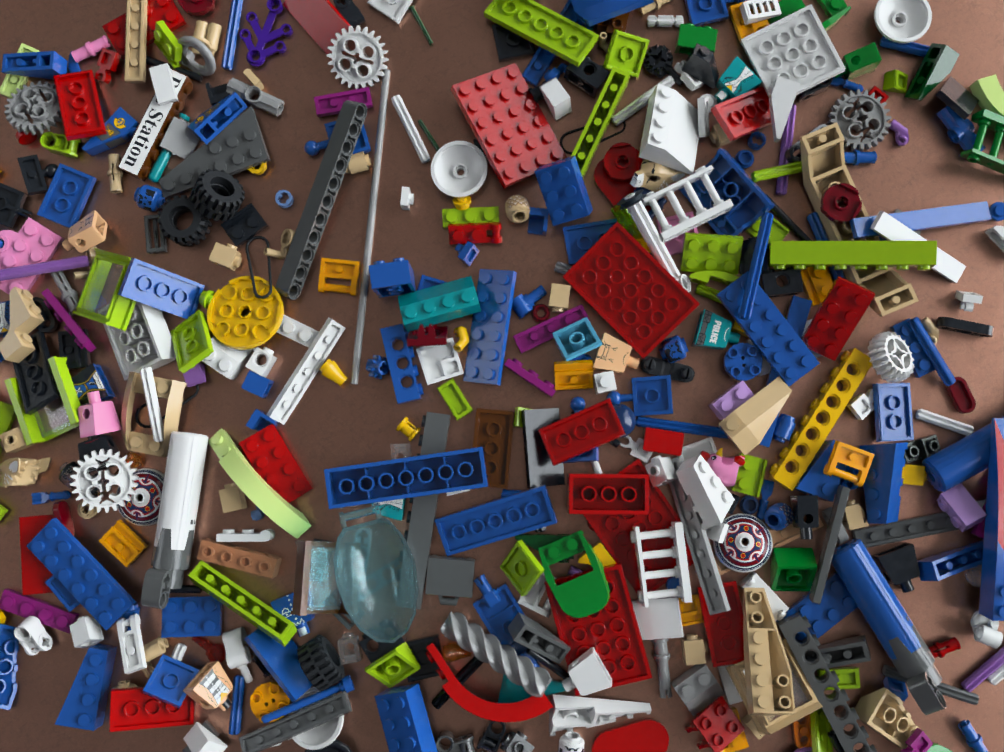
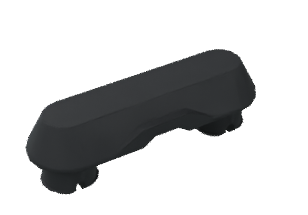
M651 356L645 357L640 362L643 372L656 376L671 375V380L690 382L695 376L693 368L688 365L675 362L669 363L666 360Z

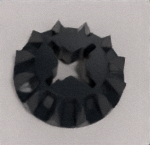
M656 44L649 47L646 51L643 65L649 73L662 75L671 68L673 55L671 50L665 45ZM661 53L663 62L659 61L655 66V59L653 57H658Z

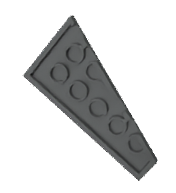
M252 107L248 108L207 145L203 144L159 180L165 199L168 200L173 198V196L191 191L199 175L208 169L212 171L213 169H218V171L222 170L227 174L234 175L271 161L254 109Z

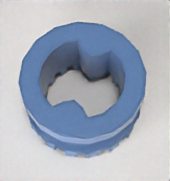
M280 190L276 193L275 201L281 208H288L293 205L294 198L289 191ZM283 195L289 196V199L286 200V203H280V199L283 198Z

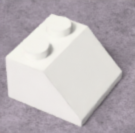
M213 336L211 342L214 352L202 361L226 378L235 380L252 356L255 348L246 350L233 349L225 346Z

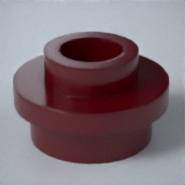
M545 304L535 305L531 312L533 320L538 323L548 320L550 317L548 306ZM542 310L544 312V316L539 317L537 315V312Z

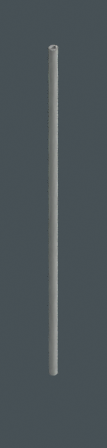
M388 69L383 70L385 75L382 77L350 382V384L358 385L369 283L368 265L371 264L391 72Z

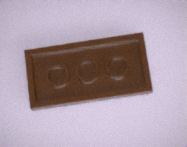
M476 408L473 448L483 447L488 487L508 489L515 413L513 411Z

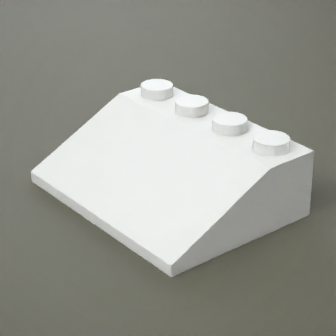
M657 84L648 101L639 157L692 175L694 173L699 140L698 110L676 90Z
M136 302L126 331L103 324L124 381L128 380L129 372L140 373V369L143 367H151L154 370L176 359L171 334L163 313L159 309ZM109 305L99 310V314L106 316Z

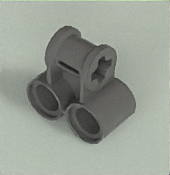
M444 730L438 735L436 748L439 752H477L473 745V734H466L455 738L451 731ZM447 738L451 743L445 746L441 744L440 740Z

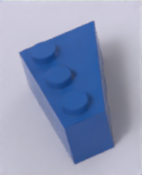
M826 440L794 490L808 495H818V498L824 501H834L841 478L834 475H825L823 469L828 463L835 440ZM838 462L836 468L844 471L846 465Z

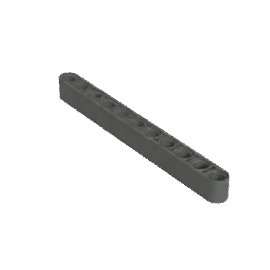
M346 100L342 105L275 289L281 296L295 300L301 294L367 116V106L364 103Z

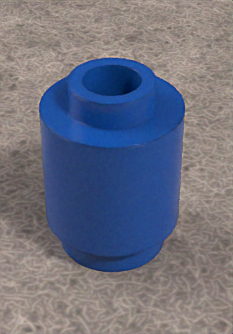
M780 414L773 433V440L780 443L790 441L796 425L794 417Z

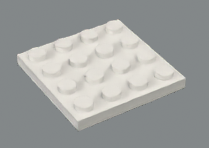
M812 4L742 38L740 42L755 72L762 80L766 93L771 81L775 82L777 77L800 83L796 94L798 95L845 72L846 69Z

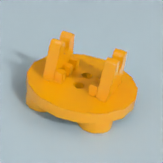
M269 681L262 683L250 696L251 710L260 722H262L261 718L263 715L290 704L289 697L277 682ZM279 717V718H277V719H274V720L270 721V723H271V722L278 721V720L281 719L282 717Z

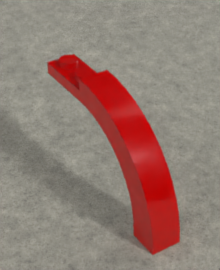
M433 643L426 647L428 652L425 655L431 664L435 662L439 669L436 671L442 681L444 679L448 681L442 686L443 690L457 705L472 715L496 722H518L537 717L553 708L545 694L542 697L530 696L514 703H494L481 699L465 689L457 680Z

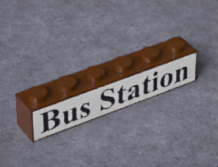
M172 68L170 70L178 101L160 106L154 93L118 165V168L124 173L144 182L160 154L162 147L159 145L173 117L177 118L179 112L183 110L185 100L193 90V81L187 75Z

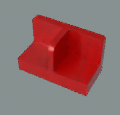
M644 427L642 449L644 451L681 456L685 433Z

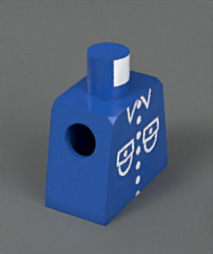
M309 588L308 606H313L311 592ZM294 592L270 602L275 611L295 624L299 637L310 633L307 621L312 620L315 614H307V616L290 614L293 609Z

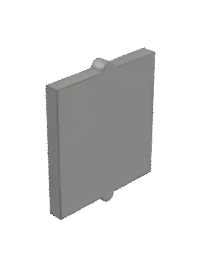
M174 116L159 146L170 151L173 156L177 155L186 159L194 152L199 139L187 127L190 124L189 122L186 123Z

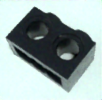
M395 618L391 621L386 619L378 625L379 629L374 632L371 629L362 635L363 639L359 644L371 663L406 641L407 638ZM392 629L395 632V637L388 638L385 631ZM369 641H377L378 648H371L369 646Z

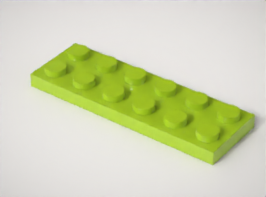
M493 0L484 11L485 18L577 67L580 66L599 40V35L533 0Z

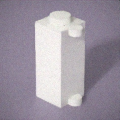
M750 572L738 584L742 589L764 588L775 622L782 620L786 616V611L789 609L787 605L757 573Z

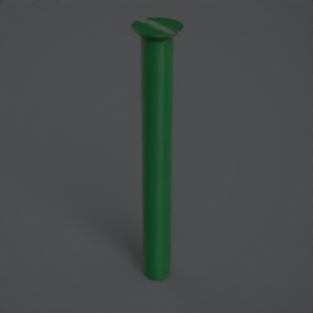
M415 5L410 6L408 9L411 10L429 45H433L434 42L415 10Z
M422 119L418 121L419 125L435 150L438 151L440 147Z

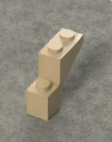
M14 287L9 293L10 326L6 336L0 342V352L5 360L20 363L36 350L32 343V338L28 334L45 320L41 315L40 308L33 301V295L28 290Z

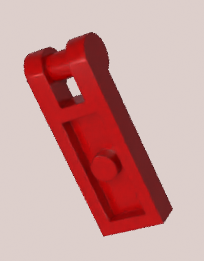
M500 222L448 224L449 245L466 244L467 241L473 244L502 243V236L500 235L502 225ZM487 230H492V235H487Z

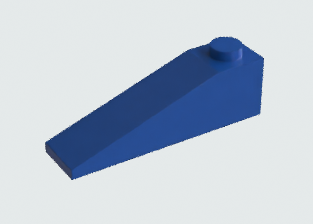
M984 540L918 560L920 580L940 581L982 564Z

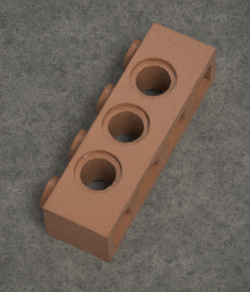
M212 538L201 540L196 558L268 578L278 576L282 561L281 556L227 542H216Z

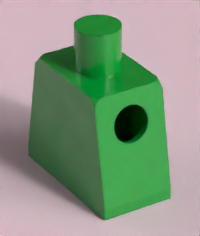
M875 42L844 55L842 62L846 68L845 72L834 77L837 78L844 75L845 79L851 80L874 72L882 60Z

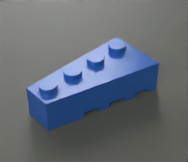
M908 442L860 446V449L875 454L864 483L868 524H887L898 521L901 496H899L900 486L903 485L902 470L905 467L906 461L904 454Z
M98 643L89 647L55 725L94 731L103 725L117 646Z

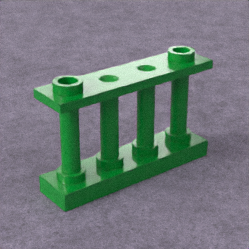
M987 109L980 110L974 113L971 121L979 126L973 148L961 152L960 156L966 158L970 163H978L1004 174V161L997 158L1004 135V116ZM987 128L995 133L989 154L980 151Z

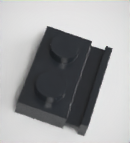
M252 203L237 212L232 219L226 220L221 224L238 248L268 227Z
M757 237L743 240L740 257L741 276L750 270ZM769 240L761 274L770 273Z
M82 329L89 338V330ZM59 331V356L68 357L66 361L68 370L88 367L91 364L90 352L85 347L81 349L74 341L77 337L74 334L71 336L67 331Z

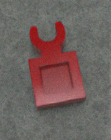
M102 48L97 62V66H100V69L95 73V79L109 84L111 81V71L116 72L121 54Z

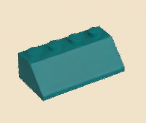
M472 276L398 296L399 308L407 332L417 330L420 324L427 327L429 324L435 325L481 312Z

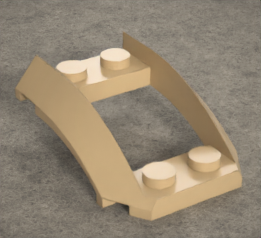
M129 372L121 413V435L126 449L166 457L171 432H178L184 399L182 397L187 383L153 376L157 397L168 399L163 441L155 442L153 435L131 431L136 393L144 394L140 373Z

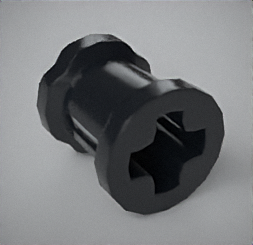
M539 86L528 89L536 104L544 98Z

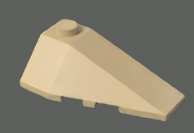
M777 377L729 414L718 425L745 456L761 443L792 390L780 377Z
M885 687L861 697L855 707L860 718L858 719L859 721L901 749L908 747L905 743L906 740L919 728L912 721L910 713L903 707L901 699Z

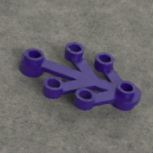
M281 0L267 1L269 13L262 30L256 13L248 12L246 15V20L252 26L258 39L256 47L251 40L252 34L248 29H242L239 36L249 50L246 59L253 67L263 65L265 58L272 54H283L286 52L287 48L283 41H276L273 46L264 49L266 43L283 35L290 37L293 34V29L289 24H283L281 28L270 32L277 14L283 10ZM254 16L255 19L250 21V17ZM286 28L290 29L288 32H284ZM248 33V36L244 38L243 35ZM279 45H283L282 49H277ZM259 56V59L254 60V57Z

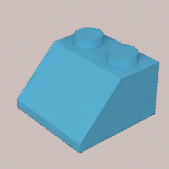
M587 317L552 333L565 361L574 359L602 345Z

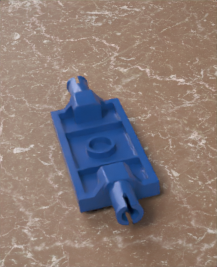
M485 574L474 579L473 581L482 593V598L475 601L473 606L490 634L495 635L501 645L512 646L517 656H526L532 661L534 667H540L537 660L526 653L527 647L513 640L507 628L518 612L523 615L525 613L517 603L506 582L496 589H492Z

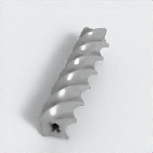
M451 611L440 628L441 633L446 638L456 641L465 651L473 652L478 660L489 663L494 671L505 674L512 683L523 686L524 690L532 696L542 697L553 679L545 668L534 667L528 657L517 656L512 646L501 645L499 639L493 634H484L479 624L468 623L465 615L455 612L452 614Z

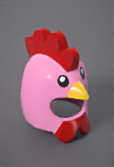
M720 448L713 454L701 451V456L720 478L723 485L726 487L734 486L738 469L745 464V456L724 457L722 456L723 448Z

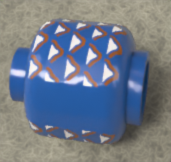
M780 502L775 503L765 511L764 519L768 527L778 531L783 530L793 522L794 513L790 506Z

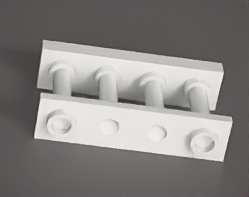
M712 165L708 167L702 166L695 170L694 174L656 193L651 191L642 199L644 207L647 205L651 206L661 225L662 233H660V237L664 243L730 211L734 206L731 199L726 201L720 199L708 176L714 169ZM699 179L702 180L714 202L713 207L708 210L703 208L691 183ZM683 187L697 211L695 213L696 216L692 218L685 215L674 194L675 191ZM667 196L680 220L678 221L679 224L674 227L668 224L657 203V200Z
M675 521L671 522L669 529L640 532L638 526H632L633 531H630L631 542L635 543L640 590L637 591L639 603H642L646 608L649 607L648 600L676 596L681 598V601L684 603L693 602L683 523ZM662 537L673 538L674 546L671 549L642 552L641 540ZM663 557L676 558V566L673 569L646 572L644 570L643 560ZM674 576L679 578L680 586H676L675 589L647 592L646 580Z

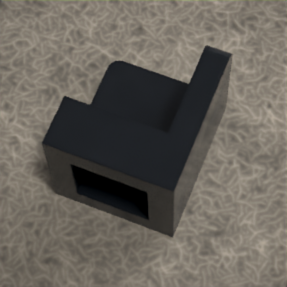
M209 82L205 83L212 106L229 95L226 92L227 84L212 87Z

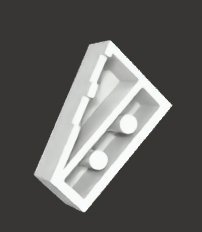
M701 454L683 461L676 471V475L686 495L690 494L695 505L692 508L694 512L699 513L703 521L701 523L702 529L721 524L735 500L732 494L726 489L720 478L714 473Z

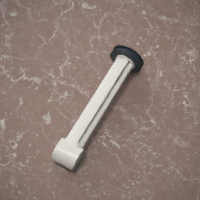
M644 190L635 191L624 197L617 203V205H621L620 210L628 209L653 257L690 292L691 282L688 276L681 274L677 269L641 201L646 196V194H642Z

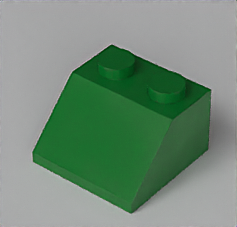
M773 548L770 558V588L773 591H810L818 568L813 549Z

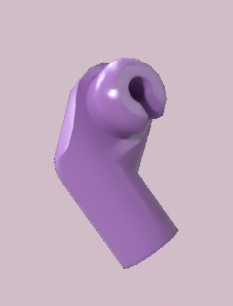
M893 119L889 128L895 132L896 143L904 146L909 141L908 129Z

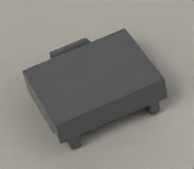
M429 555L425 594L438 595L441 605L456 606L459 597L472 598L475 559L470 557L457 558Z

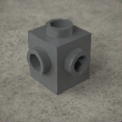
M510 731L502 738L499 749L503 752H532L535 747L526 741L528 737L520 731L517 733Z

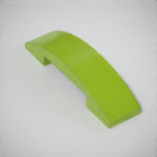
M699 271L688 276L690 282L706 285L709 280L730 285L739 278L736 275L721 271Z

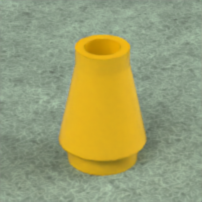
M330 359L319 369L322 372L321 375L339 386L347 379L336 362H332Z

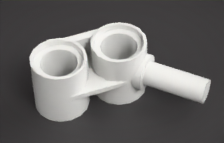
M976 611L972 615L970 622L975 641L997 649L1003 641L1002 632L997 631L999 621H992L979 614V611Z
M240 627L224 632L222 640L225 646L228 667L230 669H240L245 682H252L253 677L247 667V664L251 663V654L248 647L243 646L247 644L244 640L247 637L245 629Z

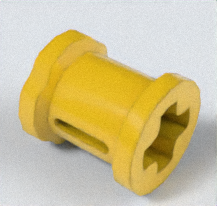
M405 417L397 426L396 431H401L411 442L420 432L421 428L414 426L408 421L409 418Z

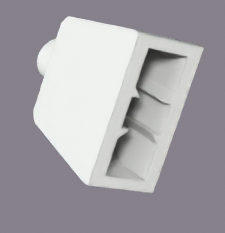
M591 647L568 666L570 677L562 680V685L567 692L577 688L581 696L612 687V678L594 647Z

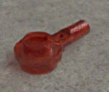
M192 637V641L206 650V655L210 662L219 661L221 663L226 659L224 645H212L202 637Z

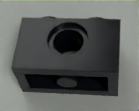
M586 56L579 67L570 63L566 68L564 78L595 98L606 83L610 72Z
M786 267L785 270L778 272L770 269V273L760 275L758 284L769 298L798 295L804 292L801 270H794V267ZM777 278H780V279L783 280V282H784L783 287H781V286H779V285L777 284V282H776V279H777Z

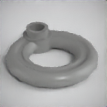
M192 36L179 38L178 43L183 46L182 57L179 62L202 76L214 74L216 62L208 47ZM188 47L195 48L200 52L205 60L204 66L194 61L195 55Z

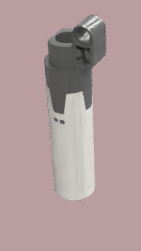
M180 431L171 432L151 560L153 568L148 569L145 573L141 595V604L143 606L164 609L169 600L170 589H181L183 586L184 572L190 566L209 439L207 435Z

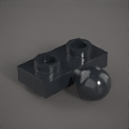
M37 154L17 158L28 195L46 193L48 188L44 177L47 176L53 179L58 166L56 164H48L45 169H41Z

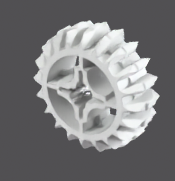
M887 331L875 335L869 341V346L867 347L870 351L867 353L871 359L869 362L873 364L876 374L881 375L882 380L886 379L888 383H898L910 377L915 367L912 363L914 359L912 358L909 346L906 345L905 340L901 339L900 335Z

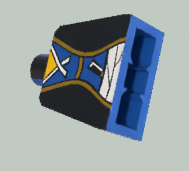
M92 363L71 378L81 406L89 404L87 397L89 392L99 391L101 402L116 397L101 365Z

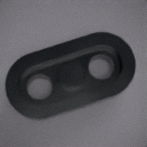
M34 297L33 301L35 304L42 306L41 315L45 320L37 326V329L44 333L54 332L58 326V321L53 311L43 302L45 299ZM48 321L51 323L49 327L46 325Z

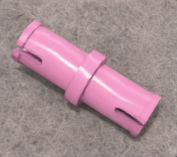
M104 35L92 42H86L84 46L72 51L71 55L79 63L90 56H96L98 52L102 51V48L111 47V44Z

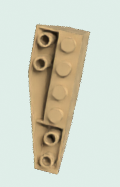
M743 588V640L748 715L795 714L792 670L765 589Z

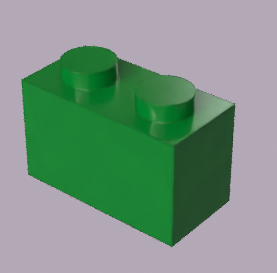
M691 23L680 24L674 53L689 55L697 43L707 47L714 53L718 30L710 26L698 27Z

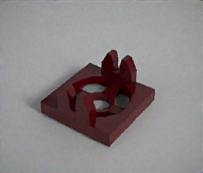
M420 324L417 330L408 333L407 346L446 345L448 326L429 324V326L424 327L423 324Z

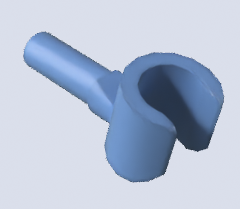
M257 506L256 510L251 511L252 520L257 521L265 516L264 512Z

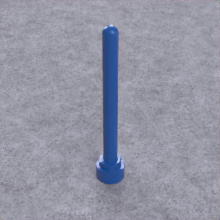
M345 676L338 684L324 691L317 692L262 716L261 721L263 723L270 722L340 691L351 692L355 690L351 676Z

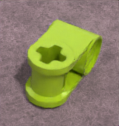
M45 132L41 135V145L51 153L75 159L78 158L77 150L79 143L82 141L81 139L67 141L65 135ZM55 140L54 144L50 146V142Z

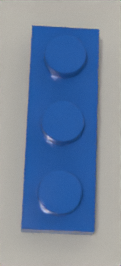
M910 318L891 326L890 329L896 335H900L901 339L905 340L906 345L909 346L912 358L914 359L912 362L915 366L913 373L916 378H920L934 371L935 368L909 327L908 321Z

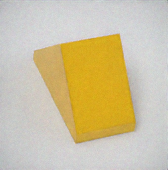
M600 541L592 545L603 567L616 564ZM586 551L577 557L578 563L591 565Z

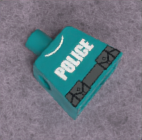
M704 309L700 313L691 346L723 350L726 348L727 342L738 344L740 334L731 331V321Z

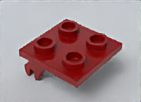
M719 696L695 717L692 723H690V727L685 728L687 733L700 731L704 739L701 740V744H697V747L699 749L711 748L713 752H721L745 730V727L722 696Z

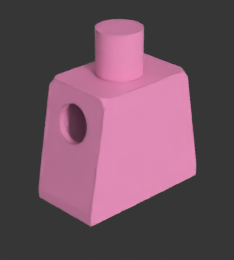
M99 391L87 393L89 404L79 406L78 408L80 438L122 430L114 403L112 401L101 402Z

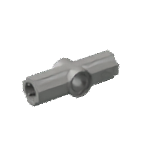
M235 78L229 80L226 92L229 95L236 92L244 102L249 103L253 108H259L276 117L284 109L285 103L283 100L261 91L257 86H250ZM254 95H259L256 100H252Z

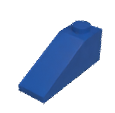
M55 51L3 54L1 72L19 76L54 79L53 76L67 74L68 61Z

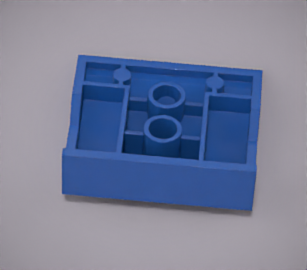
M720 148L715 157L705 165L706 167L712 165L714 168L708 176L720 199L724 201L731 199L734 205L730 211L708 221L709 225L718 235L739 236L760 220L765 212H769L775 206L727 150ZM699 179L691 183L703 208L707 210L712 208L714 202L702 180ZM684 187L681 188V189H679V190L682 192V194H683V195L689 200V202L692 204V202H691V200H690L688 194L686 193Z

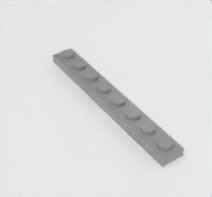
M683 457L671 459L677 471L684 461ZM676 479L669 483L680 520L683 523V530L709 614L714 615L729 611L731 609L706 530H703L701 527L703 521L699 513L694 512L692 508L695 505L690 494L686 495L679 479Z

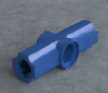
M948 106L939 111L937 116L947 127V134L950 140L954 143H959L964 151L972 149L976 138L974 124L967 118L965 120L962 119ZM982 144L980 151H983L986 148L984 144Z

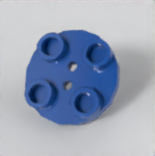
M738 343L727 350L724 356V367L730 377L738 381H747L753 379L761 372L763 359L755 345Z

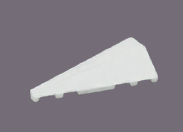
M553 694L550 701L553 708L549 710V735L556 736V732L567 730V732L573 731L575 727L591 728L616 722V718L627 716L630 719L633 718L635 713L650 714L652 709L650 703Z

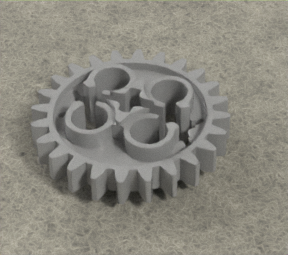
M38 81L37 85H34L31 82L29 87L24 84V89L17 88V94L11 93L13 99H7L9 104L4 105L6 108L4 113L7 116V121L19 133L23 131L27 135L31 131L35 135L39 131L43 134L44 129L50 132L51 126L57 128L56 122H62L54 83L50 85L48 81L44 84ZM40 92H42L45 95L48 101H44V99L40 95ZM25 114L30 115L34 124L29 121Z
M860 89L855 94L851 90L847 95L843 94L840 97L841 99H837L834 102L836 105L830 108L833 112H830L828 117L832 119L827 124L838 123L845 139L843 141L844 149L850 145L851 151L855 150L856 147L860 152L864 147L866 150H869L871 145L873 147L877 146L878 142L884 140L883 136L889 133L886 129L891 124L887 123V121L892 117L886 116L890 109L883 108L887 103H880L881 96L877 99L874 98L875 92L869 96L868 90H865L862 94ZM859 99L855 106L856 110L850 114V118L846 117L844 111L849 112L854 106L853 103ZM860 106H866L868 108V112H865L862 108H860L858 111L857 109ZM868 123H871L874 126V130L870 129L866 132V138L861 142L862 132L857 136L852 135L850 129H854L856 133L864 131L869 127Z

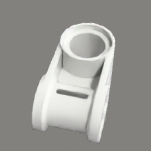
M28 616L14 630V636L29 656H34L39 651H48L52 647L51 636L46 632L41 621L35 616Z

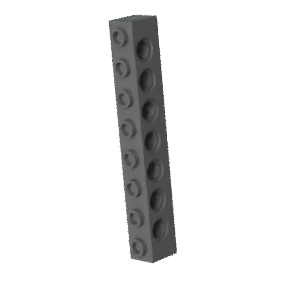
M797 612L777 621L817 700L823 706L822 709L844 751L877 752L873 744L869 746L866 740L869 738V735L864 726L859 727L856 720L860 718L854 707L849 708L847 701L850 699L844 689H839L837 683L840 680L834 670L830 672L827 666L830 664L825 652L820 653L817 647L821 645L815 634H810L808 628L811 625L806 616L801 617L800 613ZM798 632L806 634L802 640L795 639V635ZM808 650L815 651V655L812 658L805 657V653ZM817 669L825 670L822 676H816L814 672ZM827 687L834 688V692L829 695L825 694L824 690ZM836 706L844 707L840 713L834 712V708ZM847 724L853 725V729L851 731H845L843 729ZM862 743L863 747L856 750L853 748L855 744Z

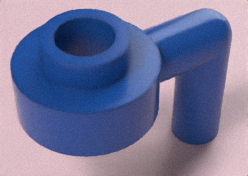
M561 63L557 68L548 69L544 75L545 81L548 82L555 77L559 80L561 74L565 73L568 65Z

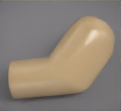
M925 317L921 320V323L933 343L936 344L939 338V329L928 317Z

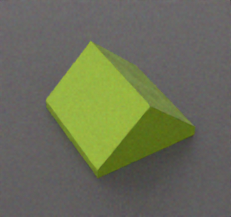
M405 641L365 667V672L391 688L421 668Z

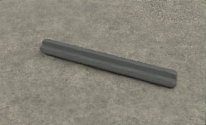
M883 666V675L906 683L907 678L900 676L895 667ZM940 683L937 686L942 695L973 705L978 704L979 695L944 683Z

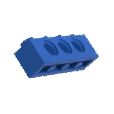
M403 324L380 329L397 404L421 400V395L424 394L422 384H418L416 377L419 376L417 364H413L412 358L415 357L413 346H407L409 332H407ZM396 341H403V348L401 350L394 349ZM401 359L408 361V365L404 369L398 367V362ZM406 377L412 379V385L408 388H405L402 384Z

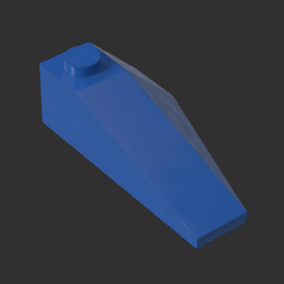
M0 624V709L10 710L17 692L16 672L18 671L17 652L19 651V641L14 636L16 627Z

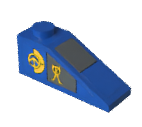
M233 92L200 114L187 127L200 141L207 145L248 106L236 92Z
M119 107L105 122L107 134L91 137L82 149L89 155L95 156L130 142L139 123Z

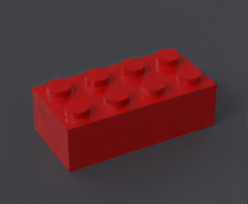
M567 473V513L649 515V474Z

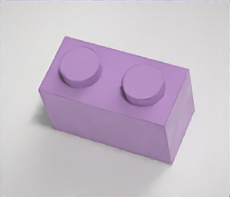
M741 380L708 406L719 420H723L753 397L754 393Z
M962 483L941 493L937 499L940 509L949 515L951 523L954 527L959 528L961 532L981 523L987 515Z

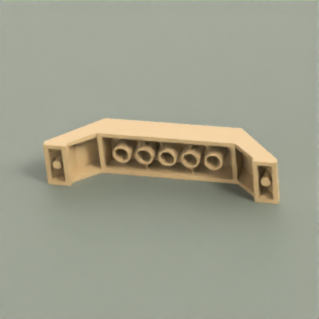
M833 123L800 137L803 185L815 212L819 215L829 240L880 241L878 236L854 239L850 221L843 224L833 222L820 210L822 196L831 186L846 183L855 187L845 165L843 143L845 139L838 123ZM843 199L837 201L839 207L846 206ZM863 202L861 211L855 218L869 216ZM847 267L846 270H843L848 281L875 293L869 306L880 317L919 301L911 283L908 284L892 267H888V270H875V267H867V270H855V267Z

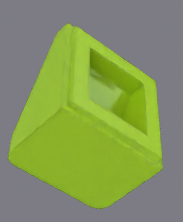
M896 69L886 72L884 74L883 90L906 93L908 75Z

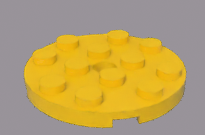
M241 276L228 281L227 285L215 292L208 305L207 323L210 331L222 344L233 349L246 350L264 344L277 332L283 319L284 305L279 292L272 285L271 295L260 299L254 294L251 276ZM254 276L257 294L260 296L266 295L269 292V282ZM244 309H249V314L242 317V311Z

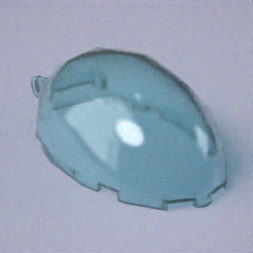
M378 503L373 504L371 507L348 513L340 512L339 520L342 531L337 537L333 562L336 586L345 610L358 629L376 642L394 643L408 632L416 615L419 587L415 560L404 536L388 519L382 518ZM372 514L376 515V520L350 527L346 525V521Z

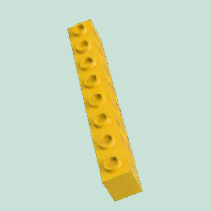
M853 348L843 352L840 357L842 361L839 366L833 368L830 373V380L828 383L825 382L820 389V396L812 401L810 412L808 415L805 414L800 420V428L792 433L791 442L788 447L785 446L780 452L779 456L781 458L778 463H774L769 470L771 474L768 478L786 490L793 491L872 366V363L869 362L871 360L870 357L858 349ZM848 365L853 369L852 375L847 372ZM838 381H840L843 385V389L841 391H839L836 386ZM828 397H830L833 401V405L831 407H829L826 403ZM818 413H820L823 417V421L821 423H818L816 420V416ZM808 429L813 433V437L810 440L806 437ZM798 445L803 449L800 456L796 454V447ZM787 462H791L793 466L790 472L785 468Z

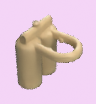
M197 20L192 37L204 43L214 56L218 49L222 26L217 23L208 24L205 21ZM192 48L193 53L200 54L199 51H197L195 48Z
M161 636L143 646L146 664L150 673L147 668L142 669V672L148 679L154 671L150 661L165 653L166 648L169 647L168 640L161 638Z

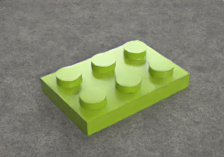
M685 233L680 271H721L738 275L743 236Z
M201 310L196 311L170 331L178 370L182 373H186L214 352L205 313Z

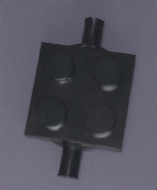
M0 183V224L13 229L19 216L27 219L30 216L26 214L32 216V212L23 209L28 194Z

